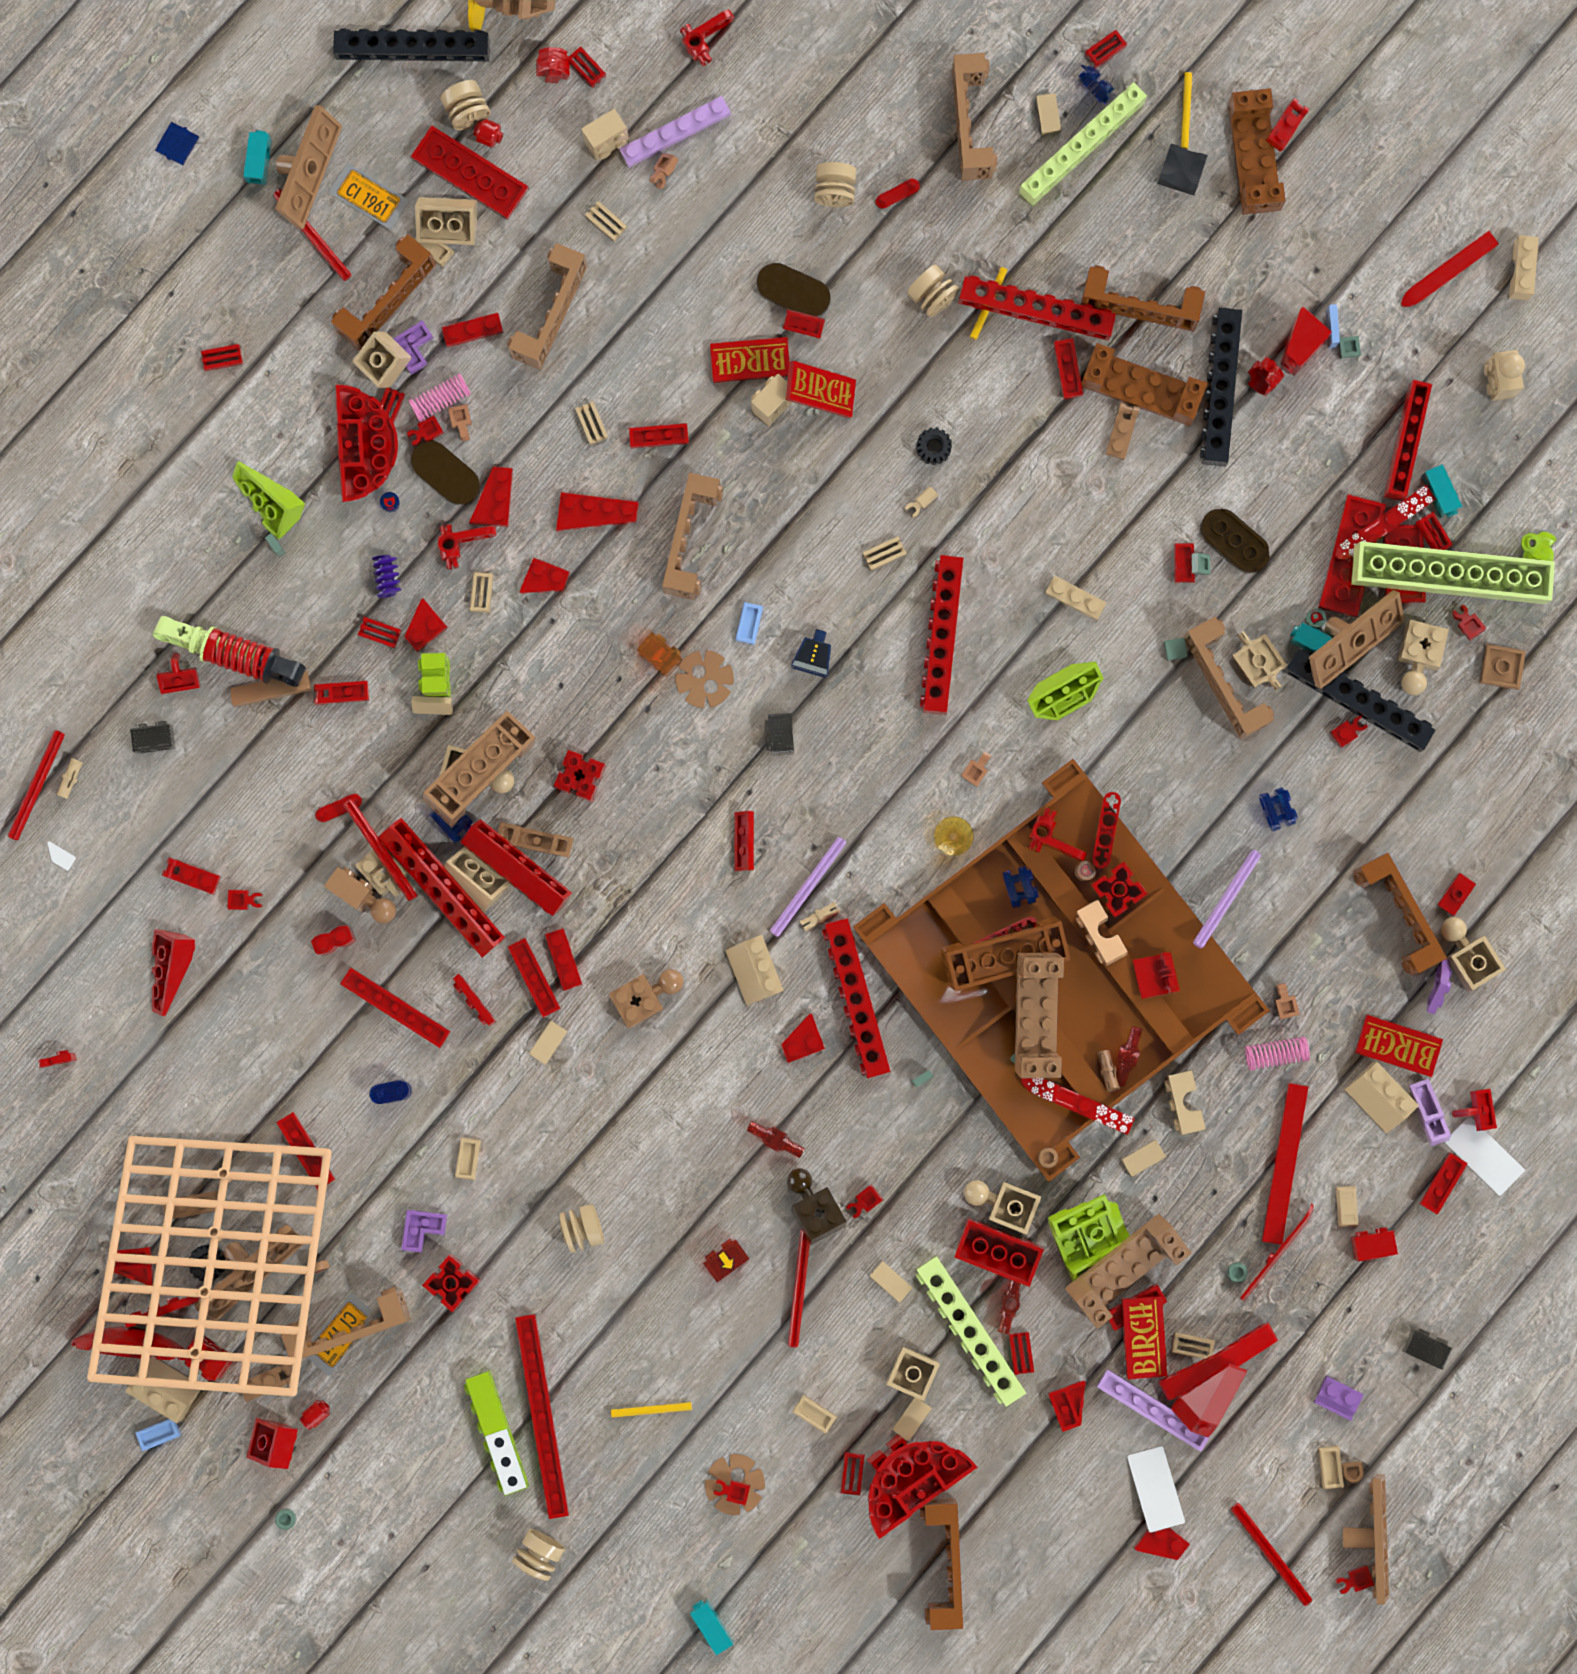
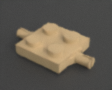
M1244 631L1237 635L1244 646L1240 651L1232 655V658L1252 687L1256 688L1268 681L1275 691L1282 687L1276 676L1287 667V664L1267 635L1264 634L1258 639L1251 641Z

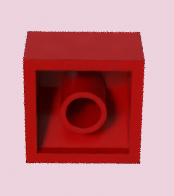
M256 1418L246 1458L267 1467L289 1469L298 1429L287 1424Z

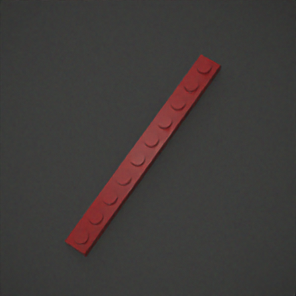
M536 1314L515 1317L549 1519L569 1516Z

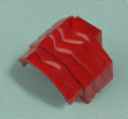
M557 47L539 49V55L536 59V76L545 77V83L549 82L552 84L558 83L560 79L567 80L570 76L567 51Z
M1265 357L1262 362L1257 360L1247 373L1251 379L1247 384L1257 393L1267 396L1276 388L1285 375L1274 360Z

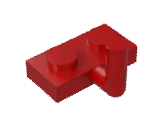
M178 652L173 653L170 660L172 671L157 673L156 677L161 694L197 689L201 686L196 667L180 670L178 664L180 654Z
M1491 1088L1470 1091L1473 1108L1452 1111L1454 1118L1474 1116L1477 1131L1497 1128Z

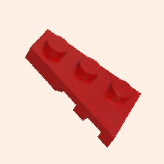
M492 468L469 521L470 525L509 527L513 468Z

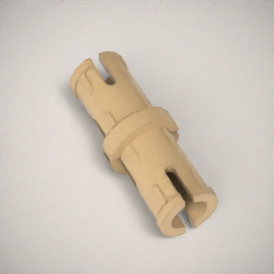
M71 758L66 773L62 775L63 780L56 795L66 799L69 798L74 783L78 781L76 778L83 762Z
M834 901L821 910L816 909L815 913L800 920L801 925L810 922L803 927L805 932L819 923H825L826 919L840 913L838 908L830 911V909L837 906Z

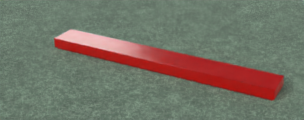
M1288 1083L1261 1240L1263 1242L1279 1245L1283 1243L1308 1086Z

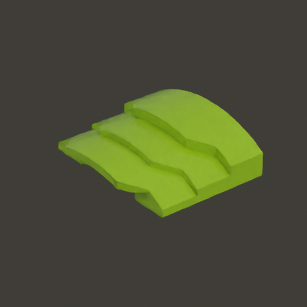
M1105 1194L1087 1203L1083 1202L1069 1210L1064 1209L1048 1217L1054 1241L1072 1281L1076 1280L1129 1237L1118 1204L1108 1201Z

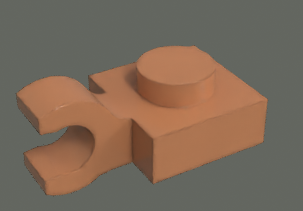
M662 153L653 168L655 173L650 177L649 182L656 183L658 180L656 188L663 189L666 183L665 176H669L674 171L679 160L674 155Z
M468 405L448 408L453 429L459 428L462 442L470 440L467 426L472 425Z
M984 752L978 762L971 760L961 774V777L977 787L988 772L984 766L991 755Z
M1286 983L1276 985L1280 999L1274 1001L1279 1020L1300 1015L1295 995H1288Z

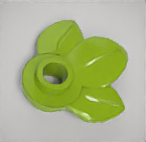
M1544 531L1538 534H1525L1521 539V547L1524 550L1523 558L1553 561L1554 553L1550 546L1556 541V537ZM1531 539L1534 541L1533 546L1529 545Z

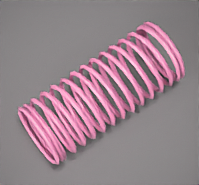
M460 373L457 374L458 379L453 376L454 381L452 378H449L450 383L448 380H445L446 385L442 382L443 388L438 384L439 390L434 386L435 392L432 388H430L431 394L426 390L427 396L422 392L424 400L421 395H418L420 401L417 397H414L416 403L413 399L408 400L419 422L426 419L424 413L429 418L427 410L433 416L431 408L437 414L435 406L440 412L439 404L444 410L443 402L449 407L445 397L450 405H453L450 397L454 403H456L454 395L460 401L458 393L464 399L461 389L466 397L471 395Z
M1305 1036L1300 1037V1039L1298 1037L1292 1038L1291 1041L1290 1039L1282 1040V1042L1278 1040V1042H1269V1044L1265 1043L1264 1045L1261 1043L1260 1046L1256 1044V1046L1252 1045L1250 1047L1248 1045L1245 1047L1246 1061L1250 1071L1256 1070V1064L1260 1070V1062L1264 1069L1265 1064L1269 1068V1061L1271 1067H1273L1274 1063L1275 1066H1278V1060L1281 1066L1283 1062L1287 1065V1060L1291 1064V1057L1294 1064L1296 1059L1300 1063V1056L1302 1062L1310 1060L1309 1046ZM1292 1040H1293L1294 1043H1295V1052H1294V1048H1293V1045H1292ZM1283 1042H1285L1286 1044V1053L1283 1046ZM1270 1044L1272 1045L1273 1056H1272V1052H1271V1049H1270ZM1257 1046L1259 1048L1260 1060L1257 1052ZM1261 1046H1263L1264 1049V1057L1261 1050ZM1252 1048H1254V1050H1255V1059H1254V1055H1253Z

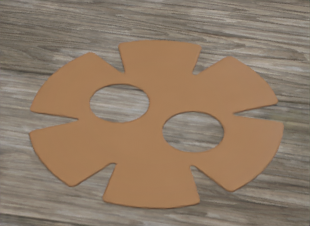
M707 650L703 662L700 652L697 651L688 655L680 663L679 668L688 674L677 673L676 686L680 694L691 690L685 698L686 702L695 707L704 708L706 697L710 707L717 706L727 699L731 691L722 686V684L733 685L734 674L731 665L719 668L725 660L722 655ZM696 665L704 666L706 670L704 677L695 678L692 674L693 667ZM714 680L717 683L718 689L715 693L709 694L704 690L706 681Z
M731 1454L730 1467L725 1459L721 1457L710 1467L708 1473L717 1479L723 1480L726 1485H730L732 1470L734 1468L743 1469L745 1478L741 1482L751 1485L746 1506L743 1505L746 1512L751 1511L762 1499V1496L753 1490L765 1489L762 1470L759 1468L749 1473L755 1461L744 1455ZM705 1480V1489L709 1501L720 1497L713 1494L714 1490L721 1491L723 1489L721 1484L716 1483V1480ZM725 1494L721 1495L715 1508L725 1514L740 1515V1504L726 1501Z

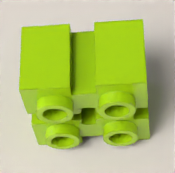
M445 653L421 654V659H418V670L422 674V679L418 680L419 691L425 697L451 698L449 657Z

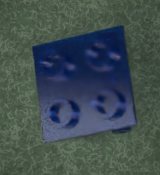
M1081 65L1085 71L1081 72L1078 76L1080 82L1088 87V90H1091L1098 84L1091 93L1095 94L1094 96L1100 103L1106 104L1110 100L1109 95L1116 96L1113 92L1114 87L1107 80L1105 81L1100 78L1101 73L1095 67Z

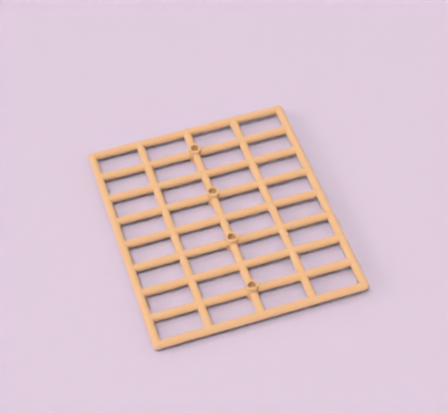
M130 1136L125 1153L87 1380L97 1383L295 1396L299 1382L331 1150L328 1148ZM135 1144L176 1147L173 1167L132 1165ZM184 1147L225 1150L222 1168L218 1171L181 1168ZM233 1150L274 1153L271 1174L230 1172ZM282 1154L323 1156L320 1177L279 1175ZM130 1173L171 1176L168 1197L127 1194ZM179 1176L220 1179L217 1200L176 1198ZM231 1180L269 1182L266 1203L225 1201L227 1185ZM277 1183L319 1185L316 1207L274 1204ZM125 1202L166 1205L163 1226L122 1224ZM174 1206L215 1208L213 1226L209 1229L171 1227ZM223 1210L264 1211L262 1233L220 1230ZM273 1212L314 1215L311 1236L270 1234ZM120 1232L161 1234L158 1256L117 1253ZM169 1236L211 1238L208 1259L166 1257ZM222 1239L260 1241L257 1263L216 1260L218 1242ZM268 1242L310 1244L307 1266L265 1263ZM115 1261L156 1264L153 1286L112 1283ZM164 1266L205 1267L204 1284L199 1289L161 1287ZM214 1268L256 1271L253 1293L211 1290ZM264 1272L306 1274L303 1296L262 1294L261 1288ZM110 1291L152 1294L148 1316L107 1313ZM160 1295L201 1297L198 1320L156 1317ZM213 1298L251 1301L248 1323L206 1320L209 1301ZM259 1302L301 1304L298 1327L256 1324ZM105 1321L147 1324L143 1346L101 1344ZM155 1325L196 1328L194 1347L190 1348V1350L151 1347ZM205 1328L247 1331L244 1352L202 1351ZM255 1332L297 1335L294 1357L252 1354ZM100 1352L141 1355L138 1377L96 1374ZM150 1355L191 1358L188 1381L146 1378ZM203 1359L242 1362L239 1384L197 1381L199 1362ZM250 1362L292 1365L289 1388L247 1385Z

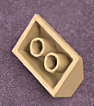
M418 198L415 204L417 242L475 245L477 200ZM423 228L426 229L435 238H430L425 233L421 236V230Z
M465 846L444 865L446 870L484 913L511 884V882L500 876L496 870L485 864L481 858L469 851Z
M762 935L725 950L747 1006L784 992Z
M1372 1062L1344 1089L1385 1133H1388L1403 1122L1419 1107L1412 1097L1378 1062Z
M155 1356L149 1358L146 1378L188 1381L189 1377L165 1362L156 1360ZM129 1385L125 1392L173 1422L179 1423L185 1417L200 1390Z

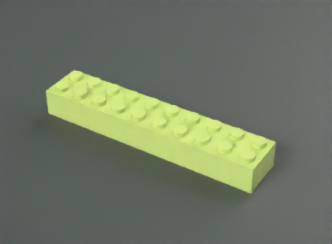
M1359 542L1354 546L1351 585L1546 604L1552 601L1555 562Z

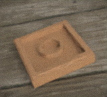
M1486 644L1479 683L1520 690L1526 651Z

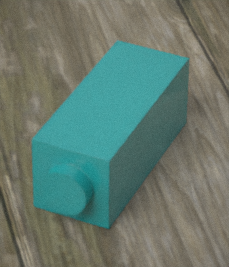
M262 130L249 132L243 177L247 183L266 185L272 139L267 132Z
M1441 464L1425 471L1421 477L1424 484L1427 485L1436 498L1433 503L1440 518L1444 516L1451 518L1457 515L1462 504L1444 465Z
M1303 622L1299 626L1295 625L1290 634L1293 637L1290 643L1312 654L1332 639V637Z
M707 1599L704 1602L699 1600L692 1605L693 1609L690 1611V1615L715 1655L717 1656L734 1644V1640L709 1600Z

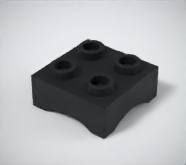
M1171 143L1157 184L1194 196L1208 155L1189 151Z

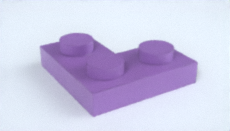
M422 320L393 338L412 357L406 365L411 375L428 365L418 348L432 340L433 336Z
M1445 959L1441 961L1435 972V985L1427 1002V1012L1435 1014L1437 1008L1442 1007L1444 994H1448L1451 982H1449L1452 973V969H1449L1450 960Z
M407 1210L402 1250L422 1253L425 1233L445 1235L448 1215Z

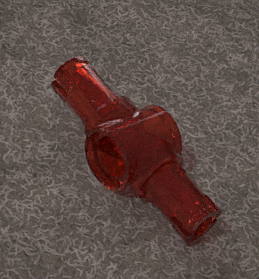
M1132 1026L1127 1042H1124V1045L1120 1047L1116 1062H1118L1117 1066H1119L1116 1073L1119 1086H1125L1130 1070L1136 1067L1141 1052L1139 1051L1140 1047L1138 1044L1143 1031L1142 1028Z
M753 1121L747 1127V1132L761 1138V1141L764 1142L763 1145L777 1152L786 1151L798 1158L803 1154L804 1147L789 1140L788 1134L774 1127L765 1128Z
M1013 1280L1009 1281L1008 1289L1005 1290L1004 1296L1001 1299L1000 1314L1002 1315L997 1330L1000 1333L1004 1331L1008 1335H1010L1013 1317H1016L1017 1310L1020 1307L1021 1293L1019 1291L1021 1284ZM1009 1298H1013L1016 1301V1305L1012 1309H1007L1005 1306V1302Z

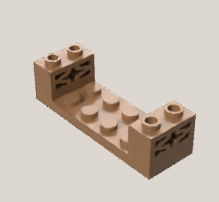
M985 53L960 54L953 57L952 77L961 181L992 179L993 172H996V165H998L997 153L993 154V147L973 148L972 136H970L971 119L970 117L967 118L969 111V99H967L968 86L984 85L985 78H988L990 67L989 59H985Z
M558 243L555 244L554 248H550L547 258L551 271L563 276L561 280L562 287L560 292L557 291L554 295V305L552 310L548 309L546 313V323L544 327H540L537 333L538 339L516 331L514 336H510L507 344L512 359L538 370H541L588 267L584 254Z
M689 472L662 585L664 594L695 600V596L700 595L702 584L698 579V574L681 571L683 565L681 554L686 552V534H690L692 523L690 516L695 514V502L717 507L718 501H722L724 490L720 484V479Z
M1215 616L1189 630L1183 638L1240 740L1268 726L1274 721L1273 716L1275 715L1269 705L1266 706L1265 703L1246 713L1242 712L1244 710L1242 703L1233 696L1234 690L1231 684L1225 682L1222 668L1219 665L1216 666L1213 660L1215 658L1210 648H1206L1219 641L1225 634L1224 630L1226 629L1223 622Z
M506 711L423 792V801L452 827L465 814L466 807L517 757L521 759L534 746L536 737L510 712Z
M1017 953L1015 1072L1021 1078H1061L1062 1058L1056 1053L1058 978H1063L1064 958L1058 953Z
M1158 1213L1069 1284L1065 1290L1084 1315L1098 1329L1113 1317L1105 1305L1164 1258L1168 1257L1177 1266L1192 1253L1172 1225Z
M393 1287L381 1292L382 1296L377 1297V1301L383 1317L370 1321V1326L366 1327L364 1323L350 1328V1333H346V1330L331 1335L332 1339L330 1340L324 1337L313 1342L307 1325L302 1359L411 1320L402 1289L396 1290ZM299 1321L288 1324L286 1326L298 1327ZM281 1334L288 1357H294L297 1335Z

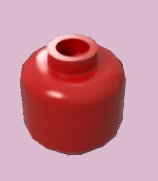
M483 119L477 122L473 135L476 136L478 143L492 148L497 143H501L504 133L501 132L500 124L489 119Z

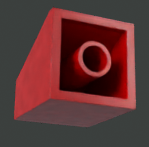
M1305 307L1299 310L1293 321L1280 361L1282 369L1293 376L1303 368L1332 334V331Z

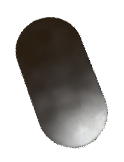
M768 264L760 270L757 276V288L760 295L765 300L780 307L818 317L823 315L830 306V291L822 281L784 264Z
M425 441L414 449L411 456V464L415 473L447 501L454 505H465L476 499L480 489L478 476L444 445L436 441Z
M1222 508L1211 510L1204 516L1200 525L1203 539L1235 568L1244 573H1256L1266 566L1270 557L1267 542L1237 515L1228 509Z

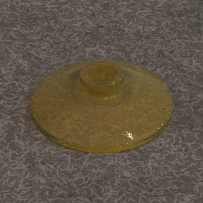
M957 816L947 817L940 821L934 832L936 846L941 852L950 856H958L968 851L974 839L971 825L965 819ZM955 833L957 839L951 840L950 834Z

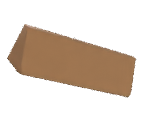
M308 671L304 672L297 687L271 679L268 684L261 681L231 688L232 705L236 708L312 691Z

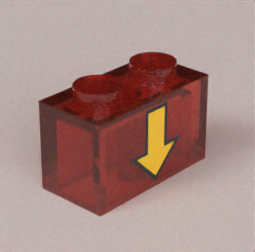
M729 1238L721 1244L722 1249L716 1253L713 1250L705 1256L706 1261L703 1264L717 1283L750 1259L737 1239L732 1241Z

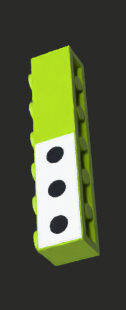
M488 1370L465 1379L464 1389L467 1396H471L473 1403H470L473 1414L478 1416L479 1422H477L479 1433L484 1434L486 1440L483 1442L486 1453L491 1455L492 1461H490L493 1473L497 1472L499 1480L496 1482L499 1491L503 1492L504 1496L528 1488L529 1482L491 1371Z

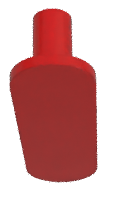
M909 179L880 194L876 198L877 207L885 209L916 193L920 187L918 180Z
M351 794L321 807L316 811V819L319 822H327L347 813L344 807L347 801L353 800L357 807H360L362 798L358 794Z

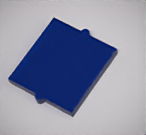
M171 121L155 151L165 156L168 161L172 160L183 166L200 137L188 131L187 127L183 128Z

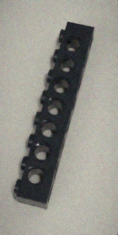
M342 28L339 31L334 30L333 54L336 60L490 62V37L488 32L483 30H475L474 32L455 30V32H447L446 30L439 29L435 32H428L424 29L408 31L406 29H398L397 31L359 29L358 31H351L350 29ZM353 41L359 42L356 46H350ZM373 41L378 42L376 46H369V44ZM390 42H397L394 47L388 46ZM410 42H416L415 46L408 47ZM430 42L436 43L433 47H427V44ZM449 42L455 43L453 47H446ZM469 42L474 43L470 48L465 47Z
M1219 307L1217 313L1213 314L1212 325H1215V332L1211 333L1210 344H1213V351L1209 353V363H1212L1211 370H1208L1207 382H1210V387L1206 389L1205 394L1208 408L1204 409L1203 420H1206V428L1203 427L1201 439L1205 440L1204 447L1201 446L1200 458H1203V465L1226 467L1229 461L1243 311L1240 309ZM1221 327H1228L1230 333H1223ZM1219 346H1226L1229 352H1222ZM1217 365H1225L1227 371H1220ZM1216 384H1223L1225 386V390H1218L1216 388ZM1214 403H1221L1223 405V409H1216L1214 407ZM1218 421L1222 428H1214L1212 422ZM1212 440L1218 441L1219 444H1220V447H1219V448H1214V447H1212L1211 444H1210V441H1212Z
M1298 649L1295 652L1284 673L1357 716H1361L1362 719L1418 752L1425 750L1436 729L1432 728L1433 725L1426 720L1420 721L1415 718L1416 715L1409 710L1403 711L1398 708L1396 702L1389 699L1386 701L1381 698L1379 692L1373 689L1369 691L1363 687L1364 684L1356 679L1352 681L1347 678L1345 672L1340 673L1322 689L1316 687L1313 673L1310 674L1305 671V665H1310L1309 657L1312 653L1305 649H1302V651ZM1343 684L1348 688L1347 694L1340 692L1339 685ZM1358 694L1365 698L1364 704L1357 702L1356 696ZM1374 705H1379L1382 708L1381 714L1374 712ZM1391 715L1398 716V724L1392 723ZM1408 725L1415 726V734L1409 733Z

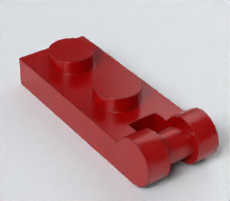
M1295 97L1289 102L1265 140L1280 152L1284 150L1309 111V108L1300 105ZM1293 109L1298 112L1297 116L1292 113Z
M368 681L313 685L316 692L314 705L370 701ZM328 690L329 697H324V691Z
M168 857L166 871L163 870L161 876L204 892L215 894L221 876ZM176 866L181 868L178 875L173 874Z

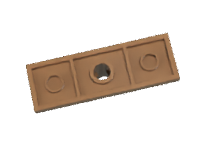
M318 105L314 107L296 156L280 155L276 161L278 173L288 175L275 210L297 229H303L342 129V125L322 106Z
M1391 591L1351 624L1338 617H1332L1328 620L1325 632L1333 638L1309 657L1316 687L1322 689L1405 622L1399 592Z
M288 1224L276 1232V1234L301 1236ZM236 1241L227 1245L222 1254L227 1261L257 1263L259 1249L249 1256L241 1244ZM268 1242L265 1263L282 1264L304 1244ZM234 1270L223 1281L218 1282L212 1290L249 1293L253 1290L256 1271ZM264 1272L263 1280L272 1272ZM201 1298L199 1299L198 1303L194 1305L198 1312L200 1309ZM213 1298L209 1301L207 1319L218 1321L240 1300Z
M1377 1474L1372 1479V1482H1369V1493L1373 1494V1500L1370 1502V1515H1374V1528L1344 1527L1343 1547L1375 1549L1372 1577L1376 1578V1583L1373 1586V1598L1377 1599V1604H1386L1389 1599L1385 1474Z

